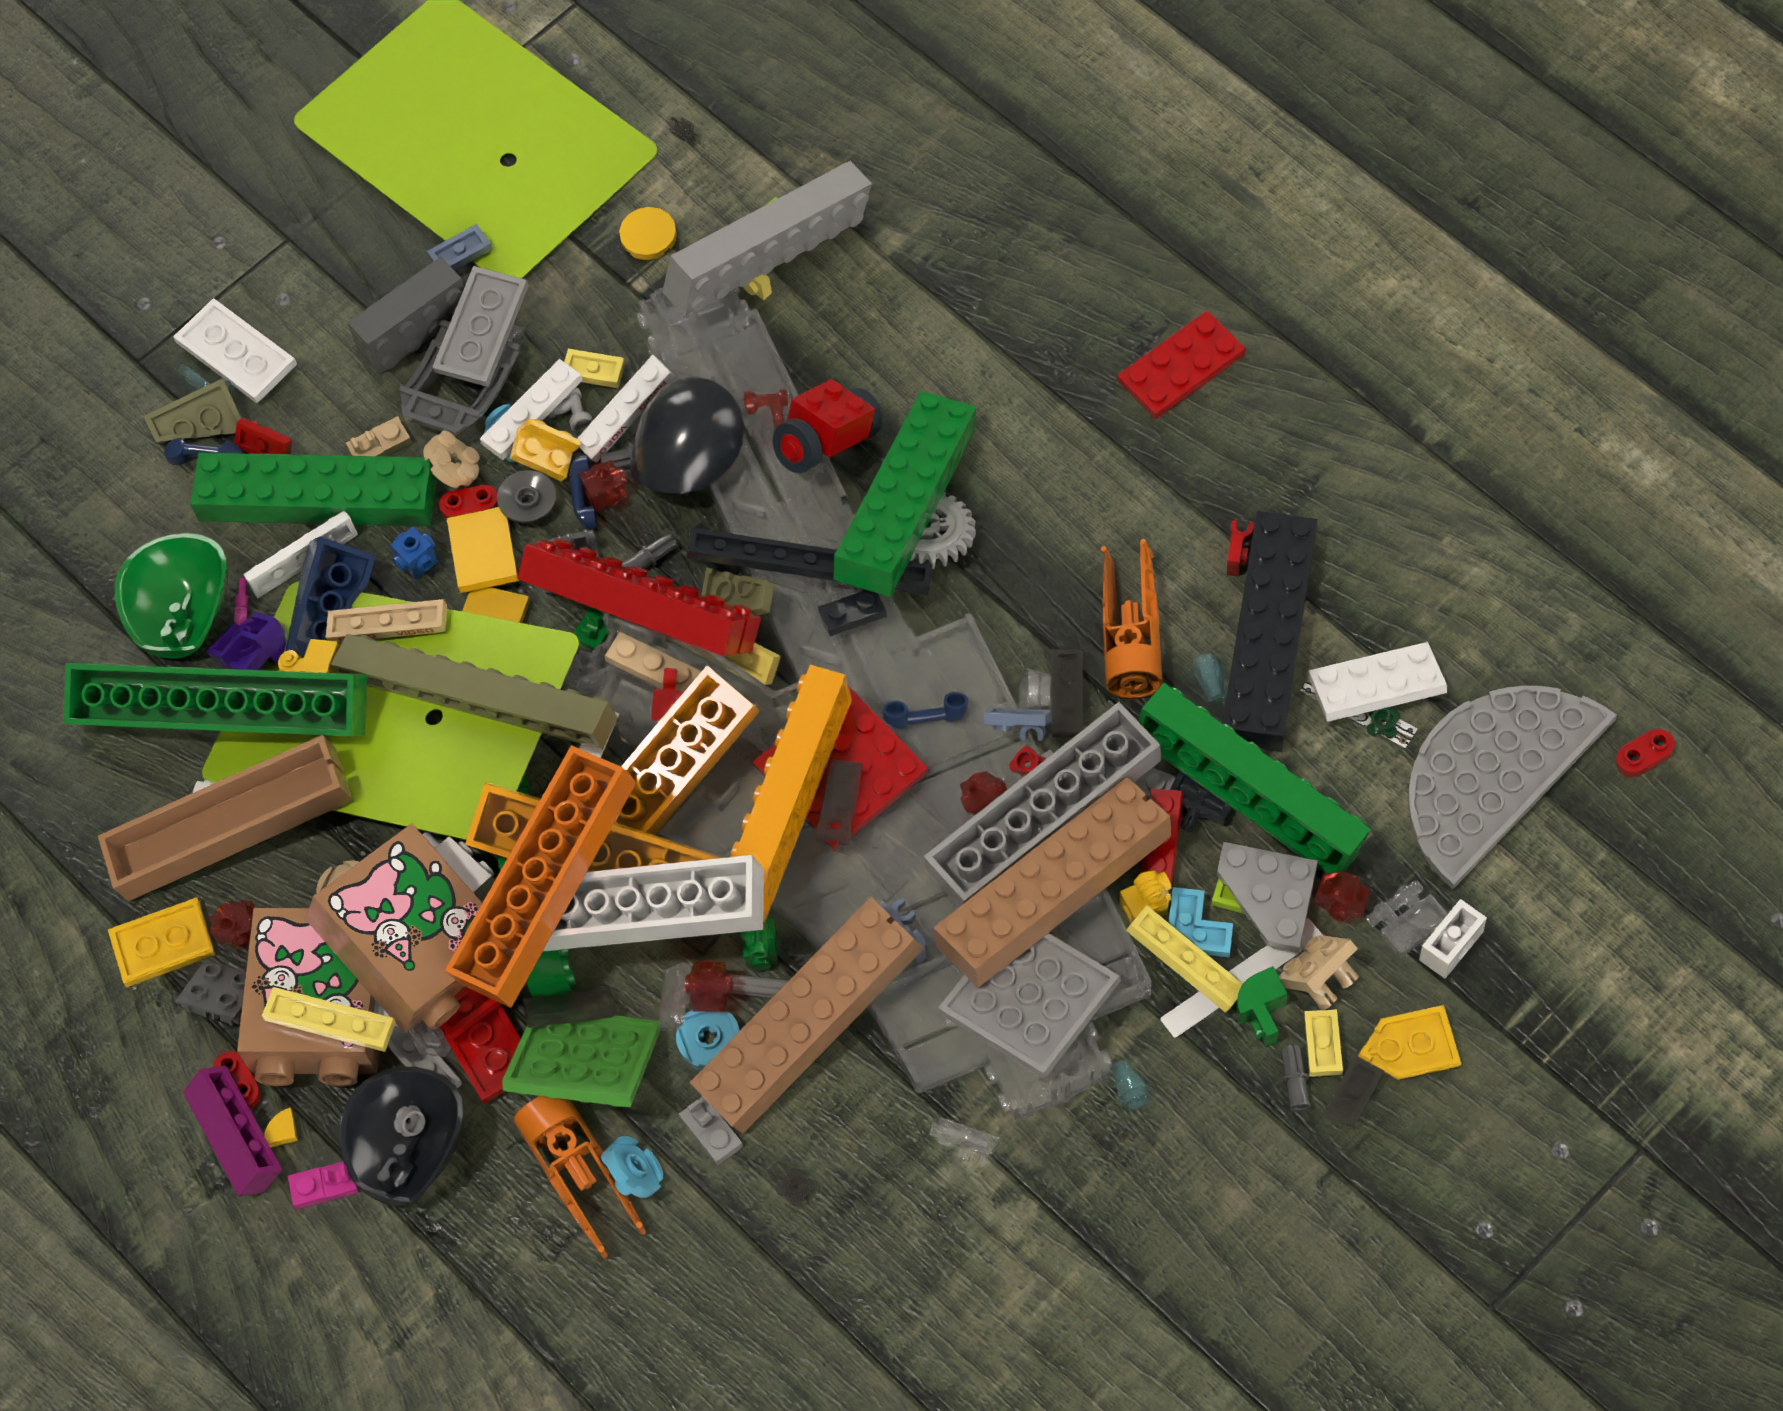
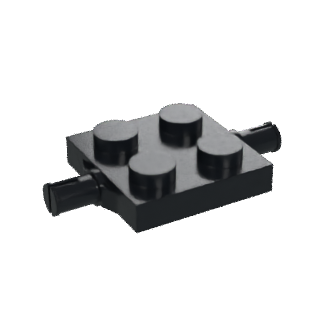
M1179 770L1170 790H1178L1184 793L1182 808L1187 814L1180 827L1183 830H1186L1187 827V832H1192L1198 817L1207 818L1224 826L1232 807Z

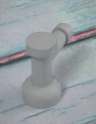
M574 388L564 398L565 400L561 401L548 415L551 419L558 414L572 411L573 415L569 423L571 430L576 433H582L593 421L591 414L583 410L580 401L582 394L578 388Z

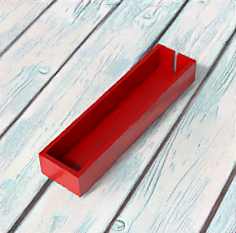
M555 538L554 542L539 540L538 543L525 545L517 577L518 580L720 656L750 653L753 651L761 617L752 614V609L737 604L734 606L727 605L724 598L715 595H708L707 597L700 595L699 589L687 585L678 587L673 585L674 580L664 576L651 577L647 575L648 571L646 569L635 566L630 568L624 567L619 559L597 557L596 551L588 548H580L578 550L571 547L572 543L564 539Z

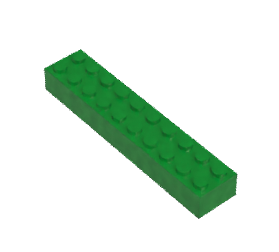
M65 663L63 724L365 736L367 674Z

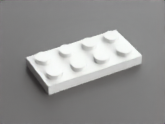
M214 298L173 336L178 345L255 403H258L297 365L294 357Z
M1428 642L1309 670L1310 682L1327 722L1447 693V684Z

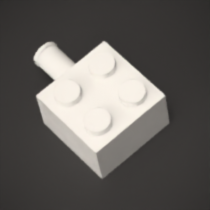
M423 833L422 835L483 903L495 881L493 870L484 861L477 863L472 858L473 852L462 841L457 844L449 836L440 844L431 833Z

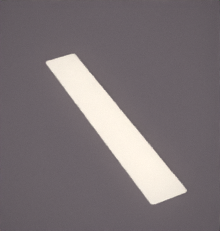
M1306 918L1299 952L1265 946L1231 969L1229 973L1243 984L1250 976L1272 966L1277 969L1305 950V945L1310 939L1322 934L1312 921ZM1199 991L1162 1016L1160 1020L1172 1036L1177 1037L1219 1007Z

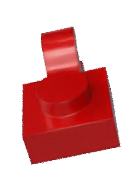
M1233 520L1231 523L1227 575L1239 576L1240 565L1246 566L1248 548L1243 547V544L1253 537V522H1249L1248 529L1244 532L1237 529V520Z
M665 668L663 689H653L651 720L660 721L685 692L676 690L677 669Z

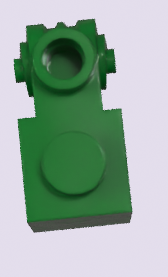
M766 919L763 922V930L741 932L747 968L767 970L771 966H778V933L775 919Z

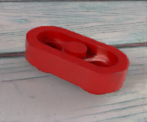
M489 485L449 491L441 497L439 502L441 513L446 520L450 517L499 507L497 492ZM481 496H487L486 499L479 500ZM458 501L456 505H450L452 502Z
M1653 729L1619 749L1615 761L1618 771L1627 777H1637L1668 760L1675 747L1673 736L1666 730ZM1660 740L1664 743V745L1658 746L1654 743V741ZM1635 755L1638 760L1632 761L1628 756Z
M227 1051L221 1053L215 1059L213 1067L225 1066L229 1062L233 1063V1067L229 1069V1072L239 1090L248 1088L247 1092L242 1096L249 1109H253L261 1099V1090L255 1078L237 1052Z

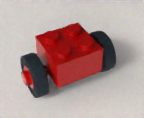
M830 379L792 399L787 421L781 423L773 433L772 443L776 457L787 470L793 473L807 472L820 462L822 453L830 458L861 441L875 436L882 426L880 406L868 391L862 388L847 390L840 383Z

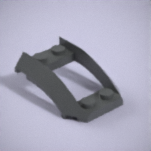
M442 319L440 322L441 328L435 340H432L417 370L405 386L401 385L399 389L402 401L401 408L403 417L408 421L440 432L446 430L456 436L480 419L491 406L507 380L521 345L510 341L506 342L489 387H484L470 408L429 395L428 392L440 374L435 373L432 367L450 325L449 321Z

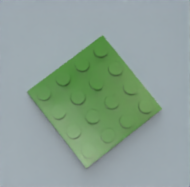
M536 1005L502 1080L503 1091L631 1108L659 1036L660 1021Z

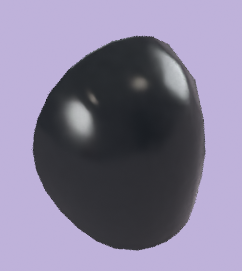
M700 377L681 378L661 387L648 401L637 426L631 458V476L640 485L652 490L666 493H687L708 486L720 478L731 468L743 444L744 423L740 407L732 394L720 384Z
M396 1067L381 1071L358 1086L349 1097L340 1122L342 1159L353 1183L365 1194L384 1204L405 1206L417 1201L443 1172L459 1144L463 1131V1099L456 1086L446 1077L432 1070L419 1067ZM414 1105L424 1115L425 1125L419 1134L405 1137L394 1128L396 1113L404 1106Z

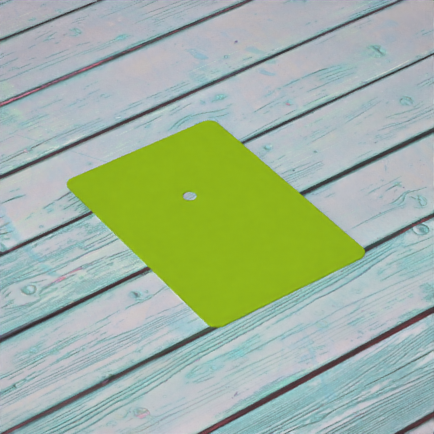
M427 0L302 108L294 118L295 126L443 240L446 241L477 224L490 242L492 250L475 258L472 262L480 268L521 279L654 159L657 154V146L653 141L459 0ZM505 154H513L516 156L517 161L513 166L506 167L500 163L501 157Z
M299 581L288 587L274 616L285 632L286 645ZM361 592L352 604L351 609L412 602ZM447 609L445 632L374 639L381 643L390 641L408 650L410 648H417L425 654L434 657L437 654L443 655L457 663L466 661L484 670L493 668L510 677L520 675L533 683L540 684L541 682H546L560 690L579 648V640L571 632ZM267 660L261 669L281 671L278 664ZM367 686L365 736L324 735L337 750L344 771L342 774L346 777L353 801L333 811L405 827L412 823L419 830L467 840L484 784L489 782L517 791L542 733ZM432 710H440L443 714L441 721L436 725H429L426 722V716ZM220 731L204 764L202 776L204 779L216 783L321 735Z

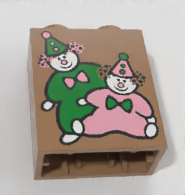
M411 823L315 894L305 920L387 1014L394 1018L396 1024L405 1034L422 1020L431 1030H434L445 1023L460 1008L461 1004L454 996L466 986L459 984L444 970L482 902Z
M254 908L237 1052L250 1072L255 1074V1080L265 1085L286 1086L294 1082V1074H319L318 1079L324 1084L351 1086L357 1083L358 1074H377L379 1050L264 1021L262 1014L273 987L374 1013L375 999L305 920L309 908Z

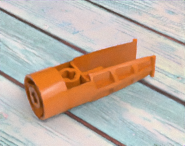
M1142 539L1140 541V565L1144 621L1140 622L1139 603H1132L1131 600H1127L1125 604L1121 605L1122 625H1119L1115 563L1107 548L1103 546L1101 551L1105 560L1102 605L1106 688L1112 695L1121 698L1147 697L1153 695L1163 684L1158 601L1152 564L1154 554L1147 541ZM1151 638V646L1147 644L1145 639Z
M538 1096L516 1113L513 1122L551 1185L583 1232L599 1251L602 1258L606 1259L608 1253L558 1173L566 1168L580 1191L589 1189L597 1180L583 1159L588 1153H591L641 1235L646 1233L629 1196H624L617 1190L615 1186L616 1180L602 1161L601 1155L604 1151L572 1100ZM578 1124L590 1143L586 1141L579 1145L575 1134L572 1132ZM565 1140L569 1148L562 1151L559 1145L560 1141ZM548 1146L552 1156L556 1159L550 1164V1168H548L537 1149Z

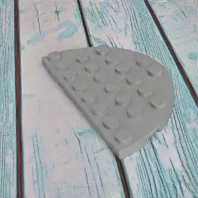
M1515 686L1489 692V695L1477 698L1471 702L1469 700L1447 714L1433 728L1423 742L1411 772L1408 792L1409 816L1415 839L1422 854L1438 876L1454 889L1616 720L1617 714L1588 697L1582 696L1580 698L1560 692L1561 689L1546 686Z

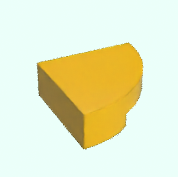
M291 1108L279 1112L269 1122L264 1137L270 1148L298 1141L294 1114Z

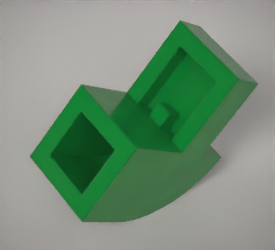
M1274 966L1250 976L1242 984L1237 999V1019L1239 1024L1250 1021L1249 1026L1254 1037L1257 1040L1261 1038L1265 1047L1271 1046L1278 1041L1279 1031L1269 1012L1283 1007L1287 1003L1288 993Z

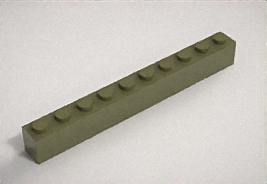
M346 634L331 663L337 673L367 674V686L599 749H603L618 719L610 706V702L602 697H586L573 689L563 691L556 689L553 685L546 682H541L540 684L533 683L520 675H514V677L506 676L493 668H488V670L480 669L472 663L466 661L462 663L453 662L439 654L435 657L430 656L417 648L404 649L393 642H377L363 634L359 637Z

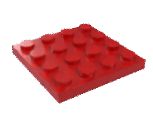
M850 687L851 704L805 819L834 852L929 773L928 767ZM775 744L753 761L754 767L764 778L766 777L764 775L766 762L769 757L774 756L777 749Z

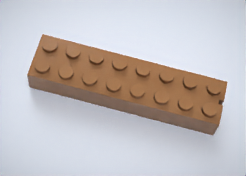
M321 735L98 835L113 889L127 901H131L353 801L346 777L342 774L344 771L336 748L324 735Z
M1126 777L934 926L936 947L979 988L1170 838V816L1152 799L1147 801V794Z
M870 897L690 1081V1084L733 1128L744 1134L924 948L882 906Z

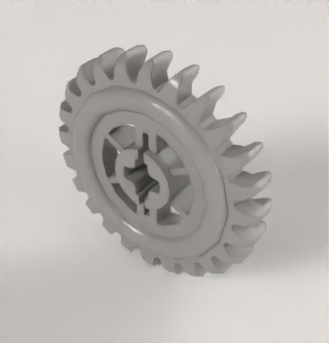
M946 492L943 493L910 561L917 558L918 562L922 564L927 559L932 564V569H934L936 559L938 558L942 561L943 566L946 567L948 555L952 557L954 562L958 560V551L963 556L966 555L967 547H972L973 539L976 536V521L972 518V512L969 509H965L966 504L964 502H957V497L953 495L947 498Z

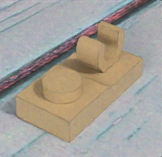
M398 416L346 442L352 456H388L412 444Z

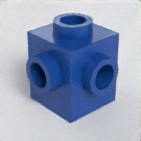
M414 527L399 534L394 542L390 544L394 554L392 558L394 564L402 572L406 571L415 580L438 563L433 549L436 546L434 541L427 533L423 532L420 534Z

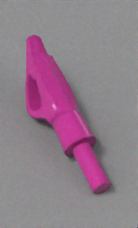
M239 578V591L235 595L234 622L237 625H240L247 619L249 596L246 595L247 581L245 578Z

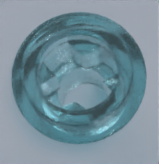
M1214 653L1204 654L1193 659L1191 671L1207 696L1208 701H1215L1226 696L1220 659H1216Z
M1128 1060L1116 1062L1111 1070L1120 1104L1125 1105L1128 1110L1143 1107L1150 1099L1148 1095L1150 1089Z

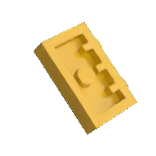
M530 418L517 428L509 459L559 481H563L567 478L572 454L580 447L581 441L566 431H558L547 426L542 420Z

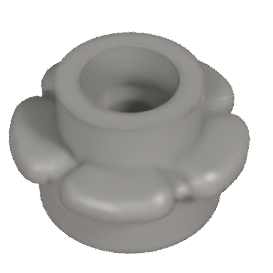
M404 1106L396 1113L394 1128L403 1136H415L424 1128L425 1118L417 1106Z

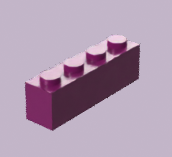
M219 1066L200 1069L183 1091L186 1100L238 1197L265 1192L282 1171L278 1160L227 1067Z

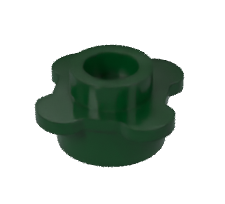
M1387 707L1369 712L1371 722L1367 725L1368 734L1371 736L1377 734L1385 735L1390 739L1397 735L1398 731L1395 727L1396 722L1400 719L1398 711ZM1385 721L1386 724L1382 725L1380 722Z

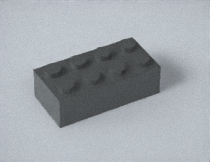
M440 256L348 321L359 354L380 375L384 371L392 369L398 361L408 354L416 352L422 344L437 336L441 328L440 322L442 319L451 322L464 290L462 278Z

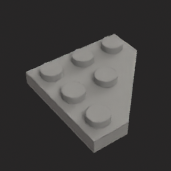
M1223 842L1217 870L1218 878L1223 885L1228 887L1235 897L1236 903L1248 920H1251L1256 926L1267 946L1299 952L1318 861Z

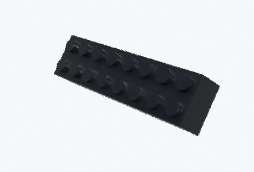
M1257 511L1222 724L1231 726L1237 735L1247 742L1255 743L1260 749L1282 752L1318 519Z

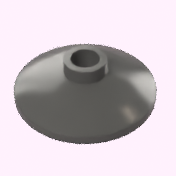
M534 470L519 471L508 476L500 485L497 493L498 506L508 519L518 523H532L544 518L551 512L556 503V489L551 479L541 472ZM526 500H533L530 503H524Z

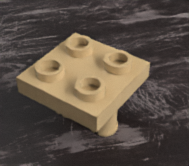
M1322 935L1315 936L1306 943L1305 950L1298 957L1291 959L1284 965V971L1279 975V978L1285 988L1308 992L1320 1010H1325L1332 1005L1329 1000L1333 1003L1337 1000V996L1325 984V981L1332 974L1342 988H1347L1353 984L1350 978L1353 981L1358 979L1359 975L1346 961L1358 948L1350 939Z

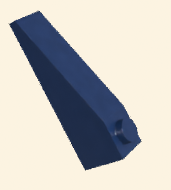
M323 537L310 541L301 571L285 651L293 650L299 656L304 657L310 639L328 641L326 639L328 611L352 608L354 601L368 585L376 555Z

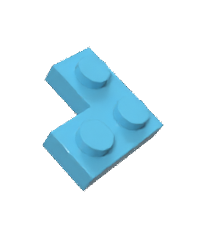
M1173 887L1169 924L1207 955L1230 958L1233 923L1202 920L1205 891Z

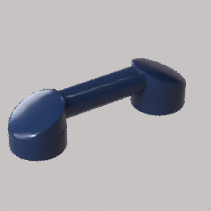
M181 438L170 441L164 450L167 461L172 465H182L188 460L189 455L198 456V453L244 454L243 450L234 443L227 442L220 446L184 443V440Z
M587 455L578 456L574 459L569 474L573 512L584 529L597 530L594 506L585 507L582 480L591 478L589 459Z
M951 692L944 697L943 707L908 712L907 705L901 701H890L883 707V718L890 726L897 729H904L910 724L944 719L948 722H954L966 714L968 710V697L960 692Z

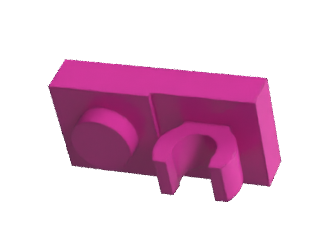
M344 1162L288 1175L292 1202L295 1209L359 1193L358 1186L350 1178Z

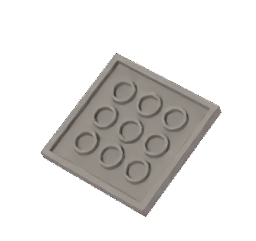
M1048 933L979 988L964 975L938 1007L939 1014L1045 1079L1120 983V976Z

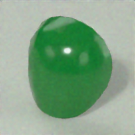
M190 533L172 534L156 538L140 546L126 559L117 574L115 601L123 627L139 648L151 655L169 659L189 656L200 648L220 613L228 588L229 573L222 547L213 539L203 535Z

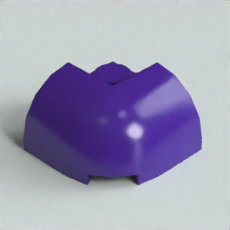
M252 613L251 619L244 621L240 625L233 622L206 652L223 669L261 670L266 660L278 664V659L285 650V632L276 618L262 613Z

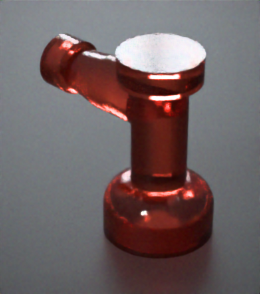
M779 389L778 393L758 396L753 391L743 392L747 415L757 413L759 407L770 406L774 419V428L785 422L782 407L788 406L786 389Z

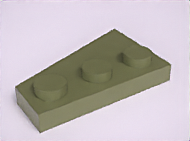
M223 378L144 415V419L156 443L170 442L176 438L189 440L235 434L236 422L243 418Z
M706 567L701 595L706 597L708 595L719 596L725 599V604L743 605L751 608L752 614L762 615L770 613L774 584L767 580L744 575L738 576L726 571L719 572Z

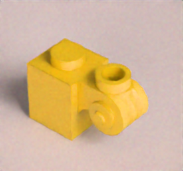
M310 639L303 659L295 651L288 650L280 655L278 666L281 671L337 673L331 663L341 645L337 641Z
M1156 871L1140 873L1134 880L1135 885L1120 891V905L1130 923L1135 920L1146 905L1161 917L1168 915L1169 902L1171 901L1168 890L1172 887L1164 871L1160 873Z

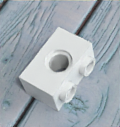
M1460 899L1422 945L1419 961L1446 979L1483 933L1487 917Z

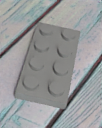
M473 266L433 364L434 372L489 387L529 287L527 280Z

